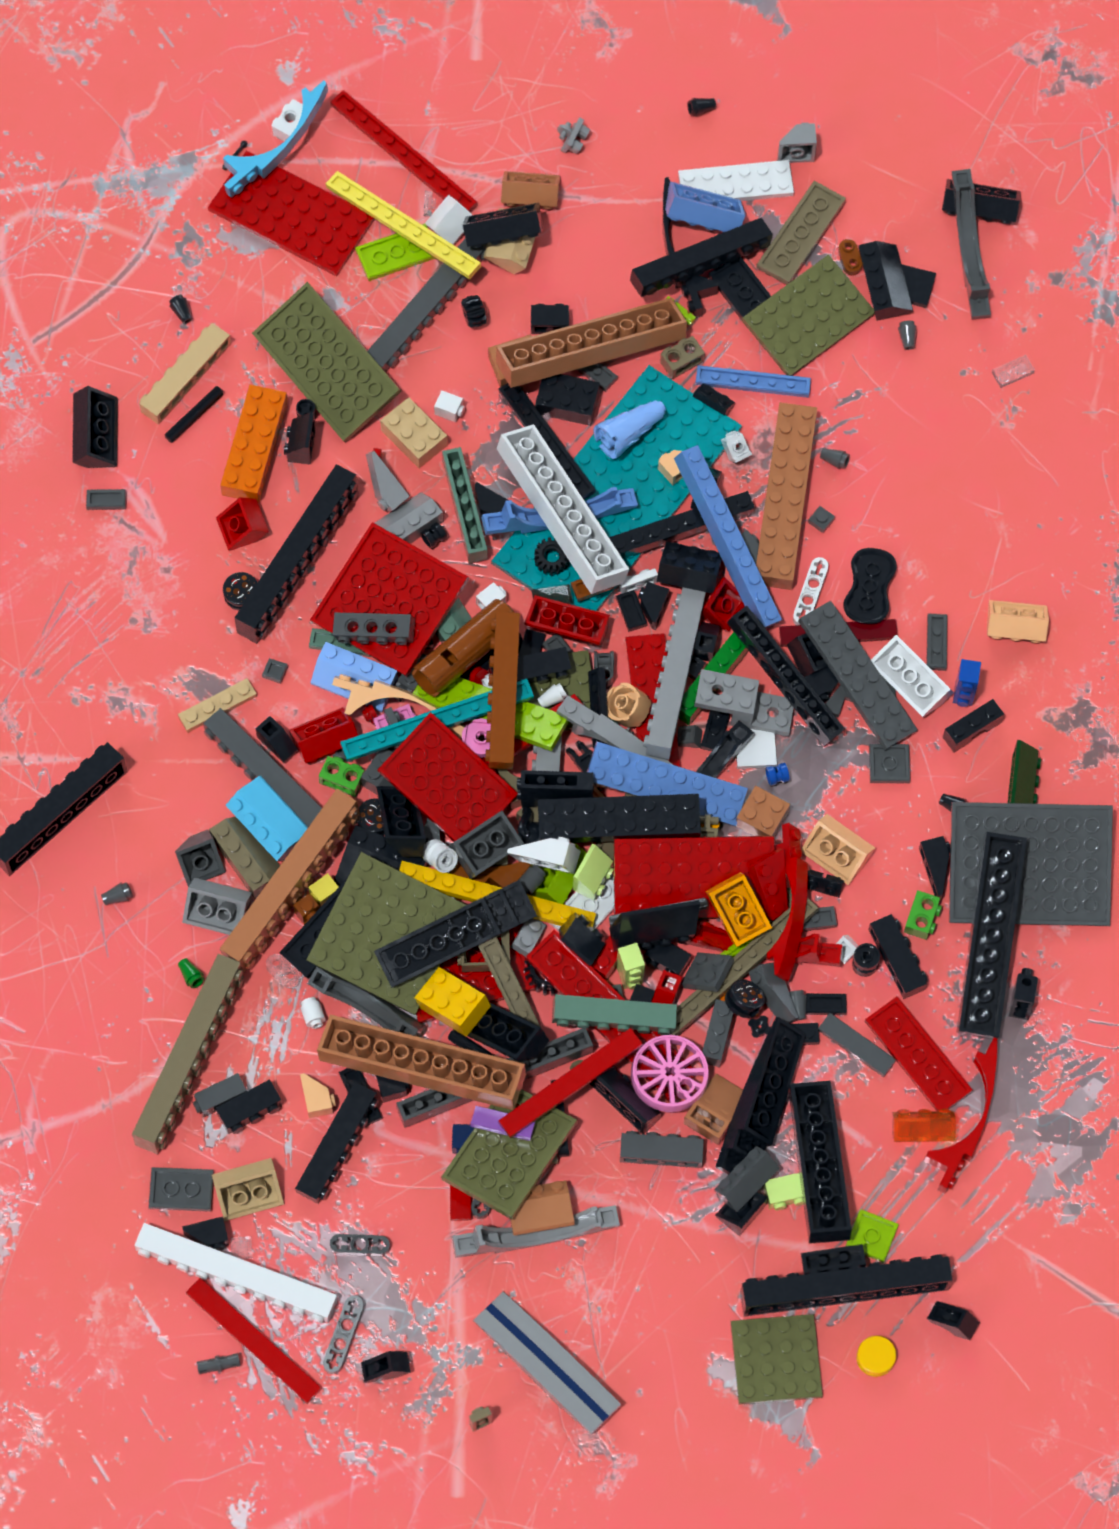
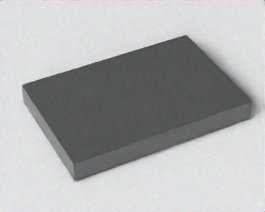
M152 1167L149 1209L211 1212L212 1174H214V1171L209 1169Z

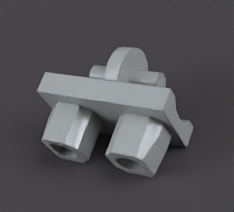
M579 117L572 128H570V122L558 126L559 138L564 140L567 137L560 151L566 153L569 150L577 154L581 150L583 143L575 138L578 136L584 140L590 131L588 127L583 125L584 119Z

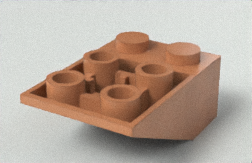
M715 1074L708 1083L702 1097L693 1103L685 1115L684 1124L719 1145L728 1131L743 1090Z

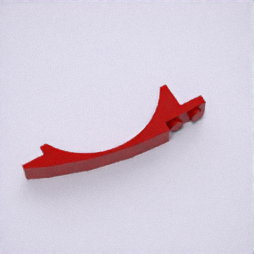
M790 823L782 824L783 843L774 845V851L778 848L784 849L785 872L788 876L792 893L791 910L781 936L767 952V959L774 958V975L784 981L790 979L795 964L804 925L808 885V863L801 859V833L798 828Z
M703 921L697 924L696 934L690 939L691 941L685 943L720 952L727 951L733 945L726 930ZM813 933L800 939L795 964L802 965V962L840 966L843 945L822 943L820 934Z
M995 1037L986 1054L977 1051L973 1061L981 1075L985 1090V1106L981 1120L963 1140L947 1148L928 1151L924 1162L945 1172L938 1187V1191L944 1194L947 1188L952 1189L957 1179L953 1177L956 1170L961 1171L965 1160L970 1162L986 1122L994 1090L997 1063V1038Z

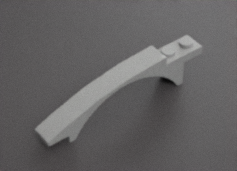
M568 695L557 709L556 713L573 723L572 732L576 735L589 736L611 746L672 764L667 759L646 755L647 747H643L644 742L603 714L598 715Z
M616 1205L597 1208V1206L590 1207L574 1214L575 1225L515 1236H513L512 1227L495 1228L477 1225L473 1233L452 1236L455 1258L495 1252L496 1254L524 1249L619 1227L620 1223Z

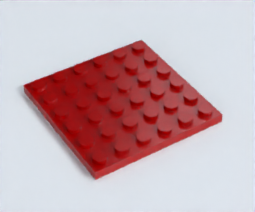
M372 522L310 621L332 634L335 612L411 614L415 619L413 643L407 642L406 645H398L395 642H388V644L383 645L373 641H369L368 644H360L357 641H350L349 643L408 677L470 578ZM358 625L352 627L351 632L357 631ZM373 626L370 629V633L375 632L378 626ZM397 627L390 628L389 633H394Z

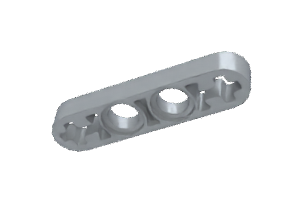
M350 1296L344 1303L323 1361L324 1369L329 1374L340 1372L364 1308L363 1300L358 1296ZM354 1301H357L359 1306L353 1312V1316H357L356 1318L351 1315H345V1313L350 1314L351 1306L349 1303L353 1304ZM344 1320L352 1321V1329H342V1322ZM338 1339L346 1342V1346L342 1350H337L334 1347V1343ZM331 1351L337 1354L336 1364L338 1366H334L333 1369H330L328 1361L332 1362L334 1354H330Z

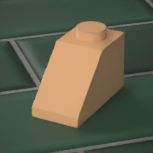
M673 450L669 454H663L658 461V470L672 486L683 478L674 460L682 452L678 450Z
M304 1073L300 1074L309 1118L332 1114V1107L336 1106L334 1094L329 1095L327 1087Z

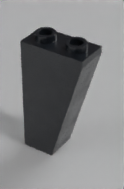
M521 770V778H517V799L521 800L522 808L526 806L528 808L537 807L538 800L593 798V772Z

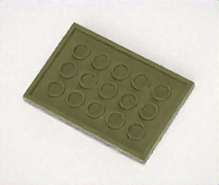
M828 254L745 315L741 321L786 375L792 376L875 313L872 306Z
M521 1089L515 1108L533 1095ZM490 1105L488 1108L505 1113H510L512 1111L510 1109L494 1105ZM553 1108L536 1120L530 1141L515 1137L510 1139L507 1135L474 1128L441 1176V1179L512 1220L576 1126L577 1120L557 1108Z

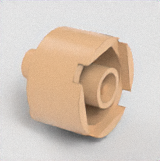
M620 683L621 685L612 687L606 694L608 717L625 727H639L649 713L651 700L643 691L629 683Z

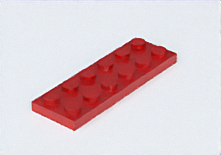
M895 997L865 1019L868 1027L893 1058L896 1059L897 1063L940 1116L972 1093V1088L898 997Z

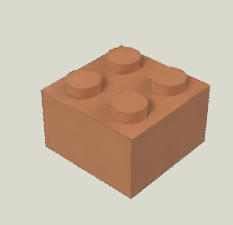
M755 785L736 817V827L753 836L775 837L789 813L790 803Z

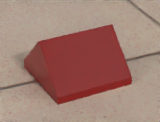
M725 577L721 579L704 606L702 619L711 624L720 625V629L729 632L731 628L727 622L745 606L737 589Z

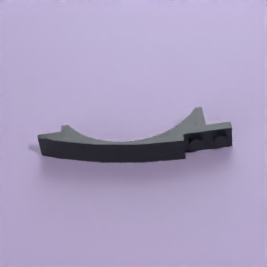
M668 177L664 179L662 201V229L666 255L674 253L668 235L671 219L667 217L665 210L670 184ZM700 275L692 276L684 282L674 284L675 288L681 287L683 296H687L688 310L693 312L696 318L702 317L703 306L700 299L716 295L718 292L716 280Z
M738 721L729 731L722 735L715 748L696 772L717 778L749 741L754 732L741 721Z

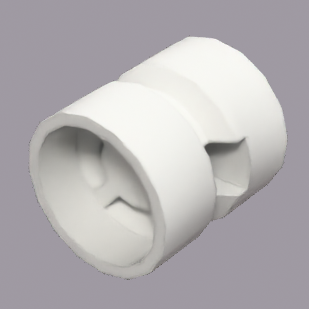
M433 839L425 844L423 859L439 872L447 873L456 866L458 855L442 841Z

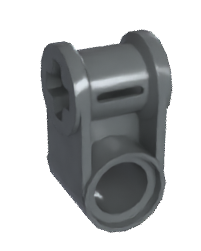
M594 651V669L598 667L605 668V676L609 677L606 679V689H609L613 684L614 651H610V653Z

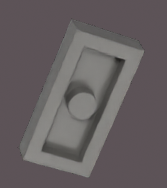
M533 918L524 922L510 947L526 957L533 950L546 925Z

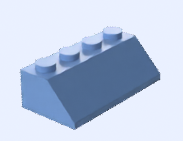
M670 181L665 210L667 217L671 220H682L693 226L701 225L708 230L716 229L723 233L742 225L745 212L741 200Z

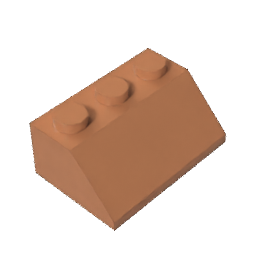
M504 171L501 203H505L507 206H516V204L528 205L539 202V205L545 209L557 207L560 175Z
M566 1180L534 1186L514 1218L510 1219L513 1236L575 1225Z

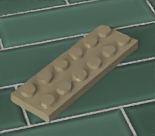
M813 181L757 263L756 268L786 285L789 284L846 202V198Z

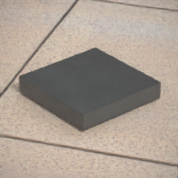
M869 744L870 783H910L909 744H895L886 750L883 749L881 744Z

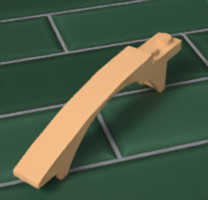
M340 674L334 677L332 683L334 686L351 690L345 714L349 715L366 703L391 697L415 701L431 711L440 708L407 690L377 679L374 681L373 686H370L368 681L359 679L356 682L351 680L350 676ZM461 723L449 727V729L462 740V731L466 725Z

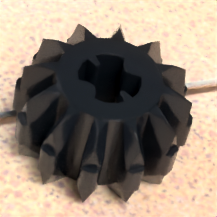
M471 295L462 299L461 307L467 325L473 328L486 324L487 317L480 297L478 295Z

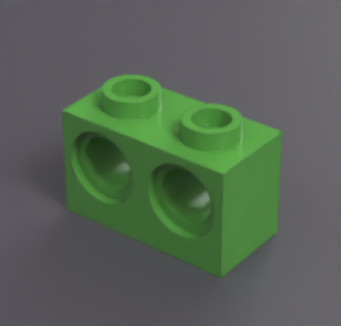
M328 756L318 776L319 784L335 790L339 789L345 794L356 797L362 785L361 776L364 770L357 764L350 765L339 757L332 758ZM331 769L338 770L336 774L329 773ZM349 776H355L356 780L348 781L347 778Z
M917 890L904 933L927 940L928 934H933L935 929L934 916L939 917L942 905H939L940 897ZM929 904L932 909L926 910L922 905ZM923 922L926 927L920 928L916 923Z

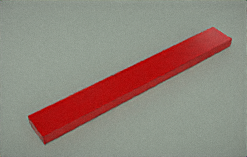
M629 1028L498 1120V1123L511 1139L642 1047L643 1043L632 1029Z
M199 1278L186 1291V1294L306 1404L321 1390V1387L204 1280Z

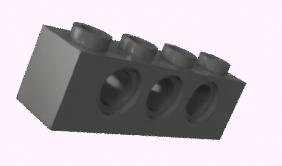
M335 612L332 635L340 643L357 641L360 644H368L369 641H373L383 645L388 644V642L406 645L407 642L413 643L415 619L411 614ZM358 625L357 631L351 632L352 627ZM373 626H378L375 632L370 633V629ZM397 627L394 633H389L390 628Z

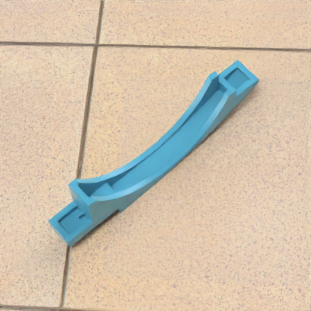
M322 81L311 92L306 87L301 90L303 108L299 123L290 137L281 145L260 155L248 157L226 155L223 158L225 167L234 175L224 184L226 193L231 198L235 194H239L249 182H253L258 174L264 179L287 157L305 134L322 106L328 93L325 81Z

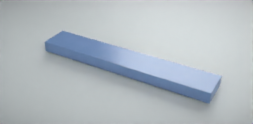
M698 365L695 385L701 386L704 383L717 388L809 398L811 378Z

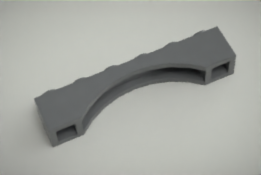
M316 966L307 983L321 993L361 1011L385 1029L420 1037L425 1028V1025L383 999Z

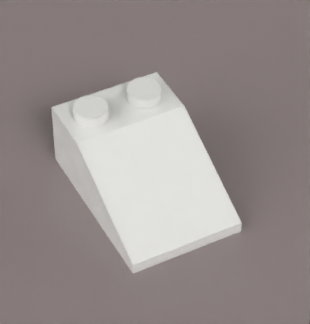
M558 837V839L549 838L509 848L507 853L519 862L574 874L581 851L575 847L574 843L569 842V839Z

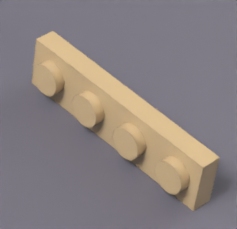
M246 678L179 713L178 717L187 733L202 726L220 708L227 713L256 698L257 694Z

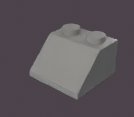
M815 123L796 124L779 141L777 161L789 160V163L814 162L817 146Z

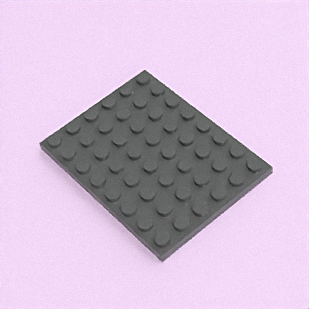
M952 802L949 922L972 923L984 835L986 832L1027 838L1015 924L1110 926L1113 805Z

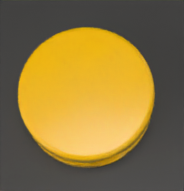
M868 1337L858 1348L857 1364L869 1376H884L894 1366L896 1360L895 1347L885 1337Z

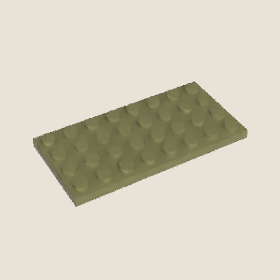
M308 282L252 333L305 397L314 402L317 411L345 443L401 392V389Z

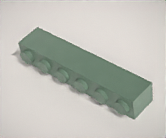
M459 447L442 451L443 465L468 563L487 560V546L462 449Z
M555 994L553 998L552 1023H557V1026L561 1027L573 1024L577 1025L578 1028L597 1026L599 1030L617 1028L621 1032L631 1028L643 1034L655 1031L659 1035H670L676 1029L677 1005Z

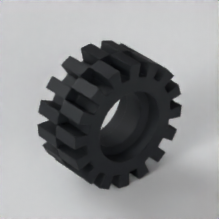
M551 537L548 538V541L543 539L541 544L538 543L537 548H535L534 560L539 571L543 570V574L549 572L551 576H553V572L558 575L560 570L561 572L565 571L569 560L555 538L554 541H551ZM548 551H555L559 554V559L556 562H549L545 559L544 555Z

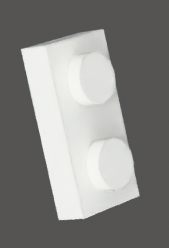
M645 569L638 575L627 576L625 582L619 585L620 593L623 594L632 590H639L642 587L644 588L647 582L658 583L656 569Z

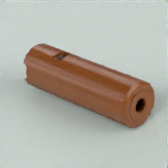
M494 599L415 665L412 675L421 689L431 697H436L491 651L490 640L495 635V631L491 630V620L495 619L496 612L515 613L511 607L504 601Z

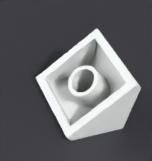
M448 195L424 224L437 235L455 245L464 234L463 222L465 217L472 214L458 201Z

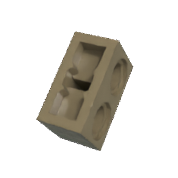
M691 336L688 339L680 340L672 348L667 347L661 353L660 363L669 376L674 379L703 363L705 352L695 338ZM691 350L693 353H687L686 351ZM676 359L677 362H671L670 360Z

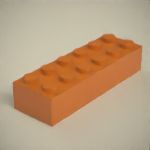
M249 385L220 484L222 496L236 499L239 497L257 499L259 503L288 404L287 392Z

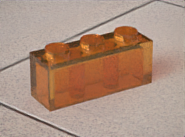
M901 1109L897 1112H892L894 1142L956 1141V1116L954 1111L939 1109L938 1112H930L928 1109H920L918 1112H910L909 1110Z

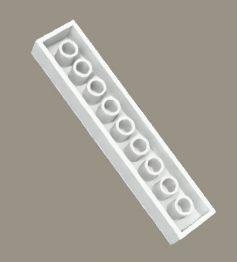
M535 425L501 434L496 448L589 592L593 594L623 584L629 571L628 566Z

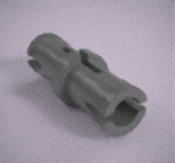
M238 1353L222 1357L217 1355L212 1359L197 1361L198 1372L200 1375L214 1371L222 1372V1370L232 1367H240Z

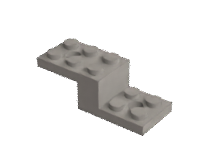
M701 669L694 707L732 714L731 726L741 721L749 729L789 736L794 708L786 697L758 692L759 680ZM718 688L722 691V694L716 695L712 690ZM775 711L778 716L770 717L767 712Z

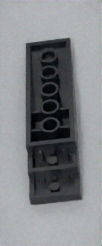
M517 880L375 950L374 953L392 988L536 917L537 914L520 880Z
M780 1017L775 1018L766 1036L725 1136L716 1168L727 1175L756 1146L764 1151L766 1146H772L806 1036L805 1033Z

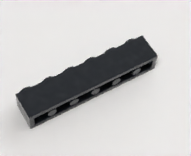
M354 1082L295 1187L298 1194L319 1204L320 1200L326 1198L329 1192L327 1187L330 1182L336 1180L339 1174L337 1169L340 1164L346 1162L350 1146L354 1147L360 1128H365L369 1120L367 1116L370 1110L374 1111L379 1102L376 1092Z

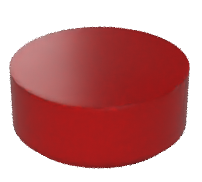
M476 667L471 672L469 680L483 686L481 679L485 678L488 671L481 667Z

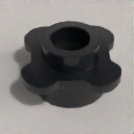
M760 1016L758 1019H750L748 1021L753 1037L758 1038L768 1034L770 1027L767 1024L766 1016Z

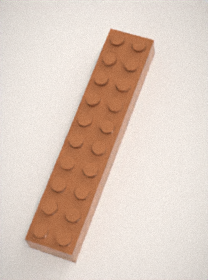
M668 298L496 346V364L512 388L686 338L687 321L673 299Z
M779 402L756 563L766 587L792 590L817 407Z
M339 789L335 790L220 947L223 956L241 963L244 973L247 968H252L258 953H262L267 947L266 942L269 938L276 935L282 920L285 921L289 917L293 904L301 900L304 890L306 888L309 889L308 887L313 884V878L317 872L320 873L324 869L325 861L328 857H332L337 851L336 846L339 842L346 839L349 834V828L352 825H356L359 821L360 810L355 799Z
M334 1015L329 1016L317 1048L319 1061L510 1110L515 1109L526 1077L525 1064Z

